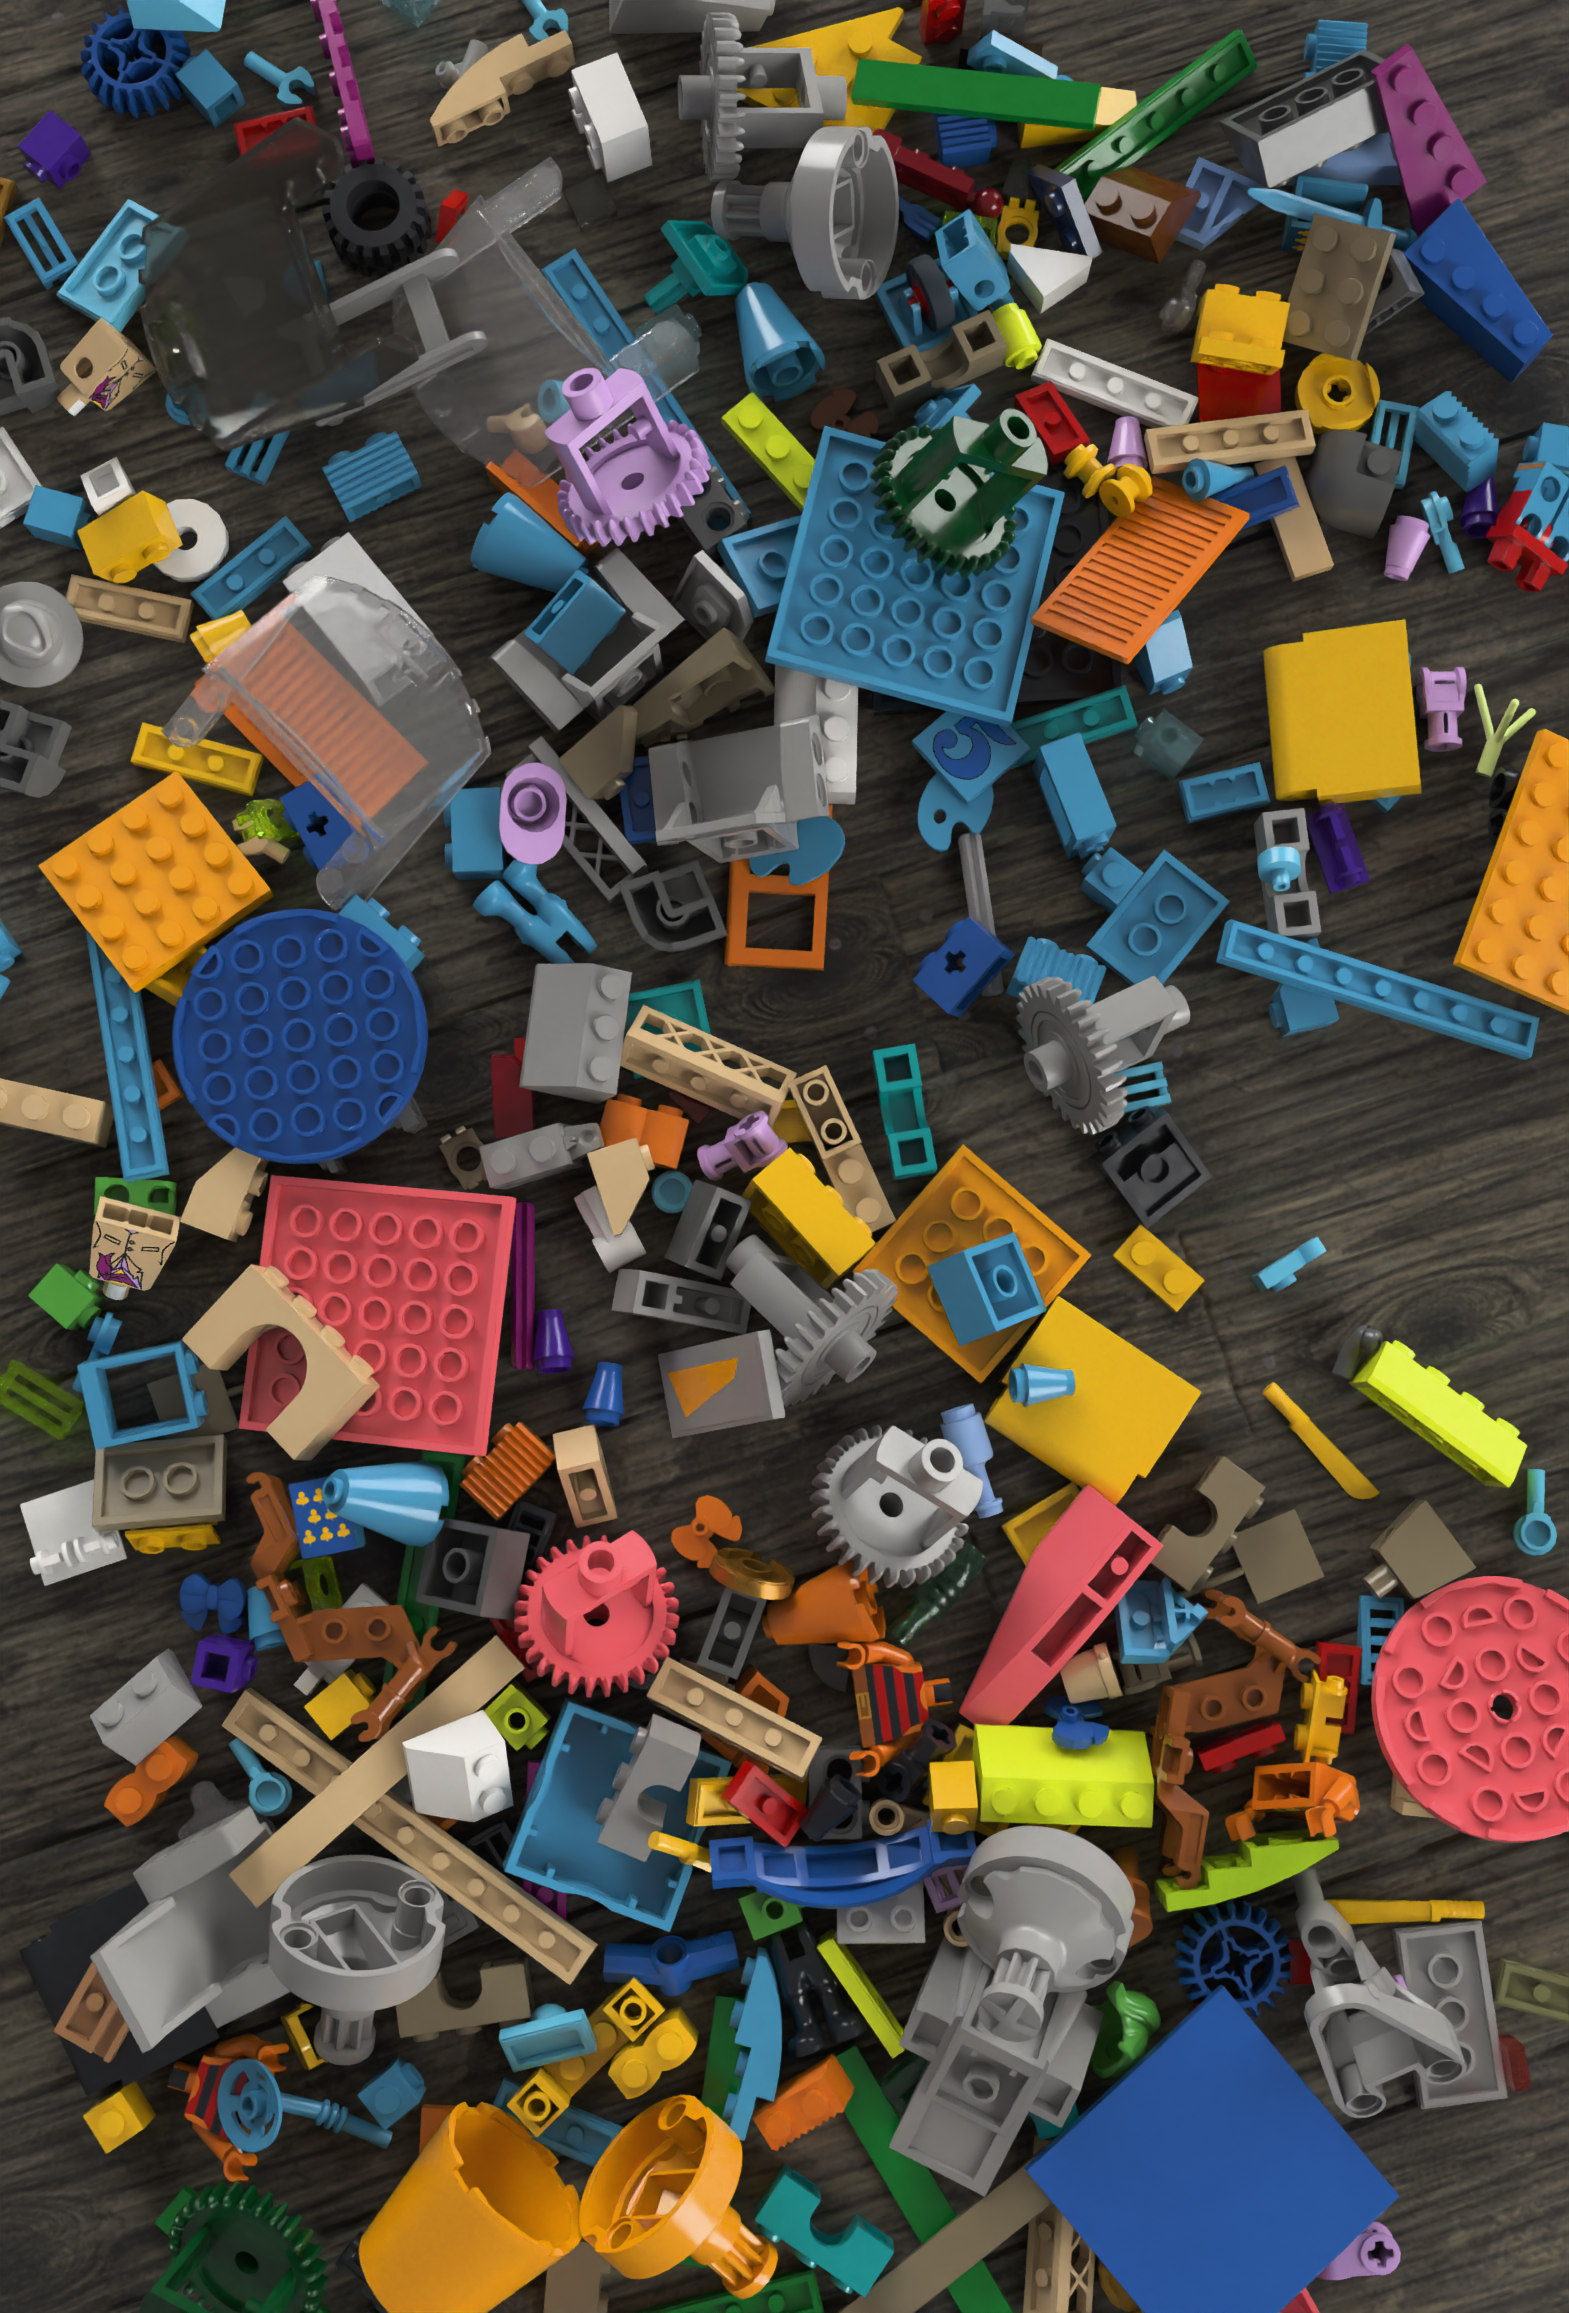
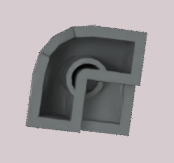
M10 317L0 318V416L26 407L31 413L44 409L53 403L60 393L47 347L38 331H35L29 325L13 321Z
M1352 430L1325 432L1317 440L1305 481L1313 508L1321 517L1319 520L1327 525L1373 540L1390 502L1403 452L1365 441L1367 436L1365 433Z
M0 700V788L36 798L50 794L60 784L66 773V770L59 767L58 763L72 726L62 720L29 712L20 705Z
M698 860L660 874L659 871H655L619 884V889L633 926L641 939L655 949L667 952L684 951L727 936L713 895L710 894Z

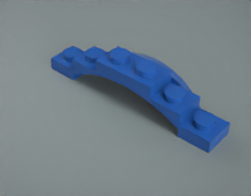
M927 1820L926 1826L897 1835L842 1845L787 1846L784 1848L780 1845L753 1842V1836L709 1840L713 1889L754 1885L757 1893H767L780 1900L800 1906L825 1909L864 1906L894 1897L917 1885L925 1878L932 1877V1873L937 1868L968 1865L976 1850L973 1831H966L958 1835L932 1832L931 1820Z

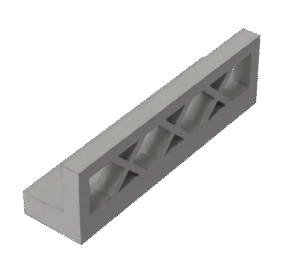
M540 736L528 746L531 754L505 775L508 777L513 769L525 763H541L550 766L561 776L566 787L567 800L573 806L571 822L565 821V829H570V837L568 838L564 833L562 846L607 901L611 903L621 895L619 884L646 875L648 873L647 864L595 800L586 797L559 762L558 755L545 739ZM578 813L586 823H577ZM576 830L594 831L599 837L597 854L578 851L574 846ZM604 845L613 855L603 854ZM587 860H596L595 870ZM602 861L620 863L629 875L610 889L600 877Z

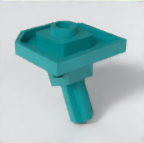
M668 220L661 227V231L679 257L670 266L674 272L644 296L654 313L657 315L661 314L687 293L692 297L701 291L705 296L738 295L740 290L747 285L748 270L728 240H723L717 236L714 229L704 221Z

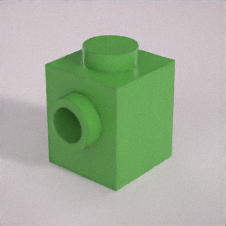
M58 1263L55 1264L28 1295L65 1329L76 1331L80 1327L85 1329L94 1322L96 1316H99L101 1313L100 1304L106 1299L96 1291L100 1284L87 1272L80 1269L76 1273L69 1266Z
M756 1887L739 1891L738 1900L754 1941L803 1922L801 1908L806 1906L789 1903L767 1893H757Z

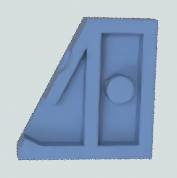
M1198 157L1186 187L1200 191L1201 198L1175 240L1202 251L1261 204L1247 194L1248 189L1268 188L1248 177Z

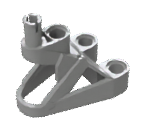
M1307 1868L1291 1876V1883L1294 1886L1299 1908L1295 1912V1918L1302 1943L1312 1961L1310 1975L1315 1989V1994L1307 2001L1303 2012L1335 2104L1350 2117L1367 2118L1381 2112L1386 2106L1387 2101L1382 2083L1410 2071L1416 2070L1425 2081L1435 2085L1448 2084L1460 2079L1465 2074L1467 2067L1451 2022L1444 2014L1395 1982L1385 1967H1379L1362 1940L1356 1942L1351 1925L1332 1904L1324 1900L1319 1882V1874L1316 1873L1315 1869ZM1359 1976H1360V1979H1361V1982L1358 1983V1984H1353V1983L1335 1984V1983H1334V1982L1343 1983V1982L1352 1981V1980L1356 1979V1978L1359 1977ZM1356 2008L1360 2009V2011L1347 2016L1345 2009ZM1327 2024V2037L1325 2042L1324 2037L1322 2035V2030Z

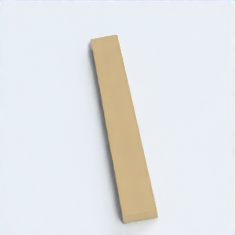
M498 1635L494 1636L229 1874L230 1878L256 1908L261 1906L291 1874L311 1861L407 1774L402 1742L475 1713L525 1668L524 1664Z

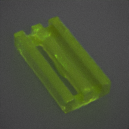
M12 1359L7 1366V1372L0 1377V1403L58 1440H64L85 1408V1402L19 1361ZM17 1374H20L73 1407L70 1413H66L15 1381L14 1379ZM8 1388L61 1420L63 1422L62 1426L55 1425L7 1395L6 1391Z

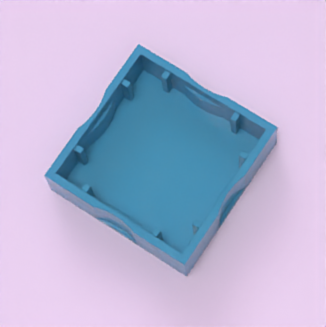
M565 1698L503 1861L504 1872L562 1893L589 1897L603 1904L611 1911L670 1932L692 1873V1865L681 1863L677 1856L654 1849L651 1850L646 1862H643L597 1842L601 1824L595 1822L598 1809L604 1797L612 1799L616 1791L612 1787L615 1774L621 1762L629 1764L634 1754L629 1752V1748L638 1727L640 1726L644 1729L647 1727ZM699 1747L698 1757L681 1792L663 1785H653L645 1789V1792L650 1797L667 1804L661 1833L698 1844L707 1826H692L686 1823L690 1778L727 1777L732 1764L728 1758Z

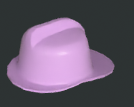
M525 763L513 769L505 779L501 791L499 815L501 842L507 853L513 858L529 865L542 864L553 858L561 848L564 838L567 803L566 787L561 776L550 766L541 763Z

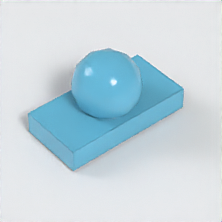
M546 2003L535 2009L529 2022L500 2029L499 2042L513 2072L597 2052V2039L584 2009L567 2012L557 2004Z

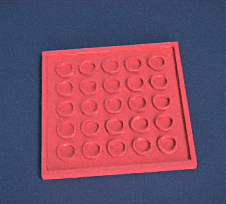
M271 1175L259 1266L269 1267L271 1265L282 1272L289 1280V1284L286 1287L296 1297L298 1295L304 1297L316 1308L317 1313L314 1316L324 1327L329 1325L345 1339V1343L342 1346L352 1356H360L372 1367L374 1373L371 1376L380 1385L373 1395L331 1439L486 1456L517 1198ZM283 1327L265 1332L249 1347L239 1429L267 1432L265 1429L302 1389L307 1373L305 1351L296 1336Z

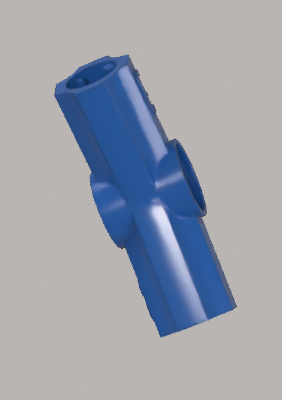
M728 1930L689 1941L670 1935L659 1938L653 1944L607 1943L604 1953L603 1975L605 1982L627 1983L635 1976L641 1984L655 1985L662 1994L675 1996L686 1992L691 1987L693 1980L738 1969L740 1964L732 1931Z

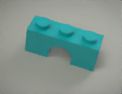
M915 1044L874 1050L871 1059L893 1181L935 1174L937 1164L931 1131L927 1125L924 1111L922 1081Z
M784 2162L755 2206L754 2220L759 2223L757 2228L770 2240L778 2243L782 2239L795 2248L793 2251L795 2256L807 2266L815 2268L819 2265L832 2274L830 2276L831 2281L842 2291L848 2294L856 2291L865 2298L894 2253L893 2238L857 2213L847 2228L839 2233L826 2234L819 2231L813 2225L810 2218L821 2201L820 2187Z

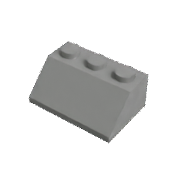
M593 963L537 964L535 966L520 1088L596 1104L617 1095L632 972Z

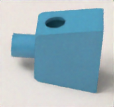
M970 209L935 232L943 270L975 311H980L988 306L993 313L1006 304L1014 303V299L1009 293L1011 287L1006 265Z

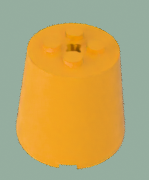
M466 2102L458 2104L443 2120L363 2234L359 2243L360 2265L373 2294L388 2313H488L571 2252L581 2241L582 2235L579 2228L581 2201L574 2185L568 2184L565 2187L554 2169L559 2163L558 2159L549 2148L532 2140L531 2138L534 2137L527 2131L529 2129L514 2116L484 2102H480L476 2107H468Z

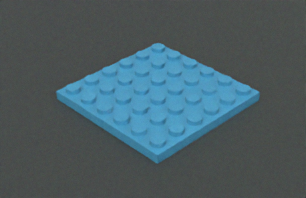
M824 426L764 662L1009 728L1012 723L1034 625L1031 624V617L1039 607L1065 492L1035 485L1014 505L1016 512L1011 519L1017 521V527L1013 531L1015 539L1010 545L1007 554L989 571L984 570L979 576L971 573L968 577L962 578L957 571L950 577L947 576L944 566L937 572L932 571L930 558H927L922 564L918 563L917 550L914 548L906 553L903 550L906 540L904 538L893 540L891 537L896 527L894 525H883L881 522L888 513L875 509L874 504L881 497L870 491V488L876 483L870 478V473L876 468L872 464L873 460L879 455V450L886 443Z

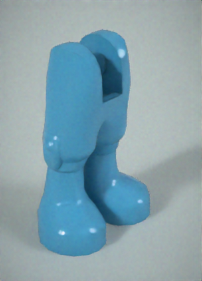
M516 859L513 860L504 871L502 879L534 906L537 915L527 912L499 880L491 883L473 903V908L483 916H500L514 926L515 932L523 944L533 947L552 964L575 963L568 953L555 943L564 933L577 946H580L586 953L591 954L596 949L597 944L583 924L568 909L566 901L556 894L548 893L538 881L536 876L538 864L529 865Z

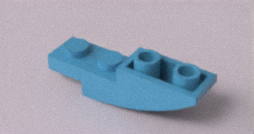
M758 1947L755 1959L749 1957L746 1959L740 1984L748 1985L743 2002L735 2000L729 2022V2027L736 2029L734 2043L747 2046L749 2049L748 2051L744 2049L739 2051L734 2076L741 2077L737 2094L729 2092L727 2095L722 2120L729 2121L728 2126L743 2141L746 2138L756 2097L774 2102L782 2054L780 1996L768 1951L762 1947Z

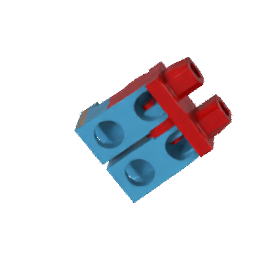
M1547 460L1519 463L1513 479L1517 481L1508 503L1499 512L1496 526H1491L1486 535V538L1494 543L1487 562L1503 572H1512L1517 563L1522 565L1515 579V584L1526 592H1540L1549 576L1563 575L1568 566L1566 562L1569 560V478Z

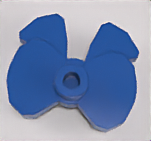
M196 1572L185 1578L180 1588V1603L183 1609L181 1616L188 1626L198 1631L204 1627L210 1609H217L221 1632L223 1634L235 1632L245 1622V1618L240 1616L244 1613L247 1605L245 1584L238 1577L230 1578L223 1584H211L202 1573Z
M1055 1696L1047 1700L1044 1712L1046 1715L1057 1719V1725L1053 1728L1052 1740L1058 1746L1068 1749L1089 1748L1092 1744L1099 1746L1107 1740L1110 1730L1108 1726L1083 1721L1084 1718L1102 1716L1104 1709L1098 1702L1092 1700L1071 1704L1068 1696Z

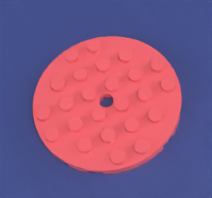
M1482 1576L1453 1582L1435 1590L1414 1604L1396 1622L1386 1637L1374 1669L1371 1694L1373 1722L1382 1753L1390 1769L1408 1794L1432 1816L1455 1830L1488 1841L1504 1843L1537 1841L1569 1830V1600L1550 1589H1541L1522 1582L1523 1580L1518 1578ZM1496 1696H1503L1511 1702L1513 1713L1509 1720L1502 1719L1494 1711H1491L1493 1700Z

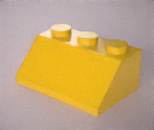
M789 1147L751 1180L741 1197L752 1201L748 1212L787 1256L793 1258L824 1289L828 1290L865 1256L876 1243L871 1238L872 1232L867 1224L858 1217L853 1218L842 1206L844 1202L840 1194L829 1185L824 1186L814 1175L815 1169L812 1163L800 1153L796 1155Z

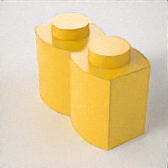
M681 2007L669 2009L663 2012L649 2026L646 2034L640 2035L634 2042L629 2040L613 2056L608 2075L626 2099L638 2097L654 2086L662 2071L676 2068L690 2057L697 2045L699 2031Z

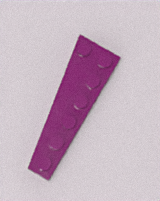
M310 0L316 23L323 21L325 33L319 34L325 59H332L334 70L329 71L328 74L334 96H341L343 108L338 109L341 122L340 130L346 151L349 154L352 169L359 167L358 161L367 159L368 164H374L376 157L337 1Z

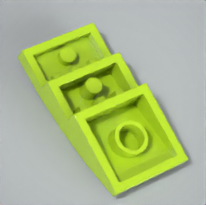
M1308 1828L1259 1832L1247 1840H1236L1237 1853L1202 1856L1200 1867L1201 1879L1194 1888L1183 1889L1175 1884L1174 1880L1176 1877L1185 1876L1153 1879L1155 1897L1167 1912L1213 1905L1257 1892L1302 1872L1339 1849L1338 1839L1333 1835L1325 1837L1324 1832L1310 1837Z

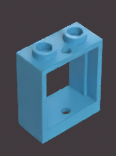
M1078 732L1039 747L1032 770L1067 858L1070 859L1079 855L1081 860L1091 858L1096 852L1101 854L1104 852L1103 846L1107 845L1117 825L1080 733Z
M183 1340L87 1360L77 1365L95 1450L195 1429L204 1423L203 1416L209 1414L204 1390L198 1391L194 1374L200 1372L198 1356L188 1348V1345ZM174 1355L187 1415L118 1430L105 1369Z

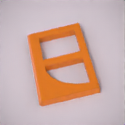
M829 805L830 816L828 817L832 818L833 805ZM750 858L731 861L729 867L726 918L727 936H725L724 965L824 971L829 871L811 882L793 886L789 882V876L768 875L760 878L755 874H750ZM749 893L815 896L812 951L746 948Z

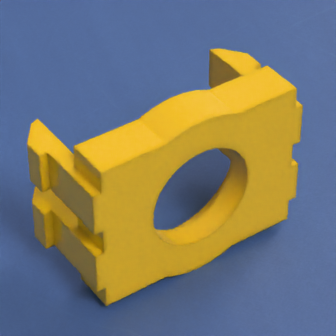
M1010 197L1009 206H1004L997 229L998 242L996 248L1002 259L1008 260L1012 243L1007 240L1005 232L1011 225L1020 224L1028 230V240L1019 245L1034 247L1038 236L1037 223L1039 211L1034 210L1036 201L1026 199L1025 208H1019L1020 198Z
M300 2003L296 2005L297 2008L282 2015L280 2019L302 2067L311 2070L323 2062L328 2063V2061H325L320 2056L316 2057L298 2018V2015L314 2006Z

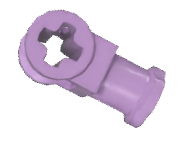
M1421 667L1418 671L1416 698L1420 707V719H1427L1428 739L1424 741L1425 750L1443 752L1462 747V739L1458 737L1457 718L1464 711L1467 680L1463 667H1456L1454 671L1430 672L1428 667Z
M761 1110L747 1115L738 1124L728 1128L725 1140L712 1146L705 1144L699 1147L697 1157L704 1174L710 1180L717 1181L722 1179L724 1172L737 1166L744 1173L756 1167L768 1166L787 1150L788 1144L783 1138L776 1136L767 1123V1114Z

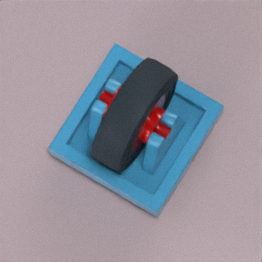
M926 254L910 260L905 266L906 273L881 284L874 293L901 349L915 344L918 352L929 350L939 345L950 335L952 326L978 315L977 311L971 307L941 266L940 258L933 260Z

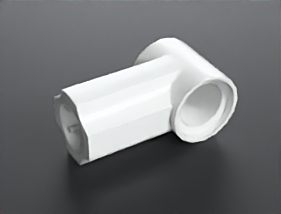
M597 1185L574 1198L585 1223L594 1236L592 1242L609 1273L647 1254L630 1220L623 1234L613 1236Z

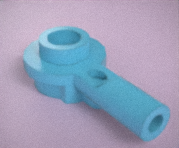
M1433 491L1429 493V498L1420 501L1424 520L1429 524V534L1433 537L1435 545L1440 546L1448 573L1451 574L1465 567L1458 546L1452 542L1447 522L1454 519L1449 500L1446 496L1439 498L1437 492Z
M1528 1469L1527 1514L1516 1521L1512 1532L1513 1540L1518 1549L1532 1556L1543 1555L1549 1552L1555 1545L1557 1538L1556 1527L1551 1521V1517L1544 1514L1545 1470Z
M239 1738L234 1739L228 1746L251 1780L249 1785V1801L252 1808L264 1816H276L284 1812L292 1800V1787L289 1780L279 1773L266 1772L252 1748Z

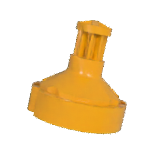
M678 2095L664 2099L636 2116L606 2148L585 2186L579 2210L581 2235L584 2240L595 2248L597 2253L627 2278L645 2279L659 2275L690 2256L698 2264L708 2265L722 2277V2284L734 2297L745 2299L761 2291L769 2282L778 2261V2253L775 2246L765 2236L754 2235L741 2223L740 2215L729 2204L736 2190L742 2167V2146L737 2133L695 2096Z

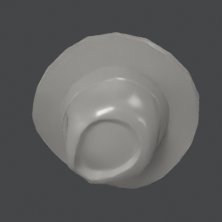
M19 581L2 586L0 588V678L8 683L25 688L50 686L64 680L79 663L83 650L82 625L74 607L63 594L53 587L39 582Z

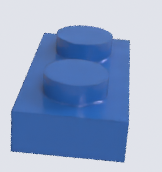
M649 756L634 758L633 772L623 780L626 786L620 792L625 836L631 845L656 841Z

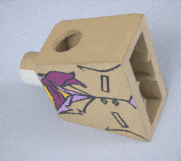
M101 317L61 363L60 369L71 380V383L56 398L73 416H76L90 401L103 410L108 411L154 374L157 369L129 338Z
M100 1196L93 1224L89 1274L95 1279L105 1281L102 1291L107 1297L114 1300H123L128 1296L130 1287L143 1291L149 1290L175 1247L181 1217Z

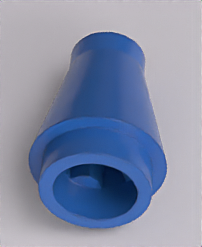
M610 1362L597 1363V1370L582 1411L586 1412L585 1422L607 1427L619 1426V1419L624 1416L622 1365Z

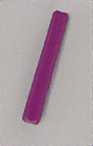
M516 1202L511 1241V1367L516 1370H530L535 1366V1363L532 1362L535 1345V1207L530 1202Z

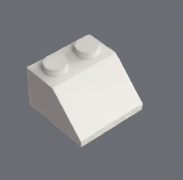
M484 1710L402 1742L412 1806L416 1813L476 1822L513 1806L505 1740Z

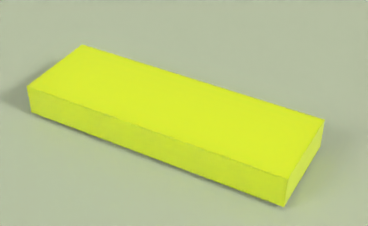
M833 1928L820 1936L817 1949L893 2059L905 2051V2048L899 2046L904 2029L846 1944L837 1943V1931L833 1930Z

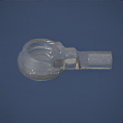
M1200 260L1192 261L1182 281V290L1178 298L1171 296L1161 310L1159 318L1163 320L1161 329L1165 332L1171 330L1179 334L1191 318L1197 304L1196 298L1198 295L1195 291L1207 268L1204 262Z

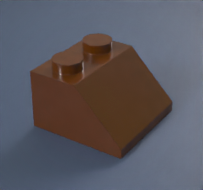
M1129 166L1101 176L1085 202V207L1099 242L1160 265L1201 198V193L1195 189Z

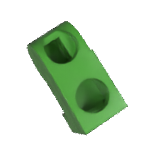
M95 1178V1216L100 1196L176 1216V1182L144 1179L127 1183L123 1178Z

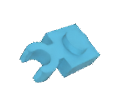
M1318 1237L1312 1238L1251 1278L1259 1291L1272 1287L1274 1292L1277 1293L1297 1280L1293 1274L1295 1271L1326 1252V1249Z

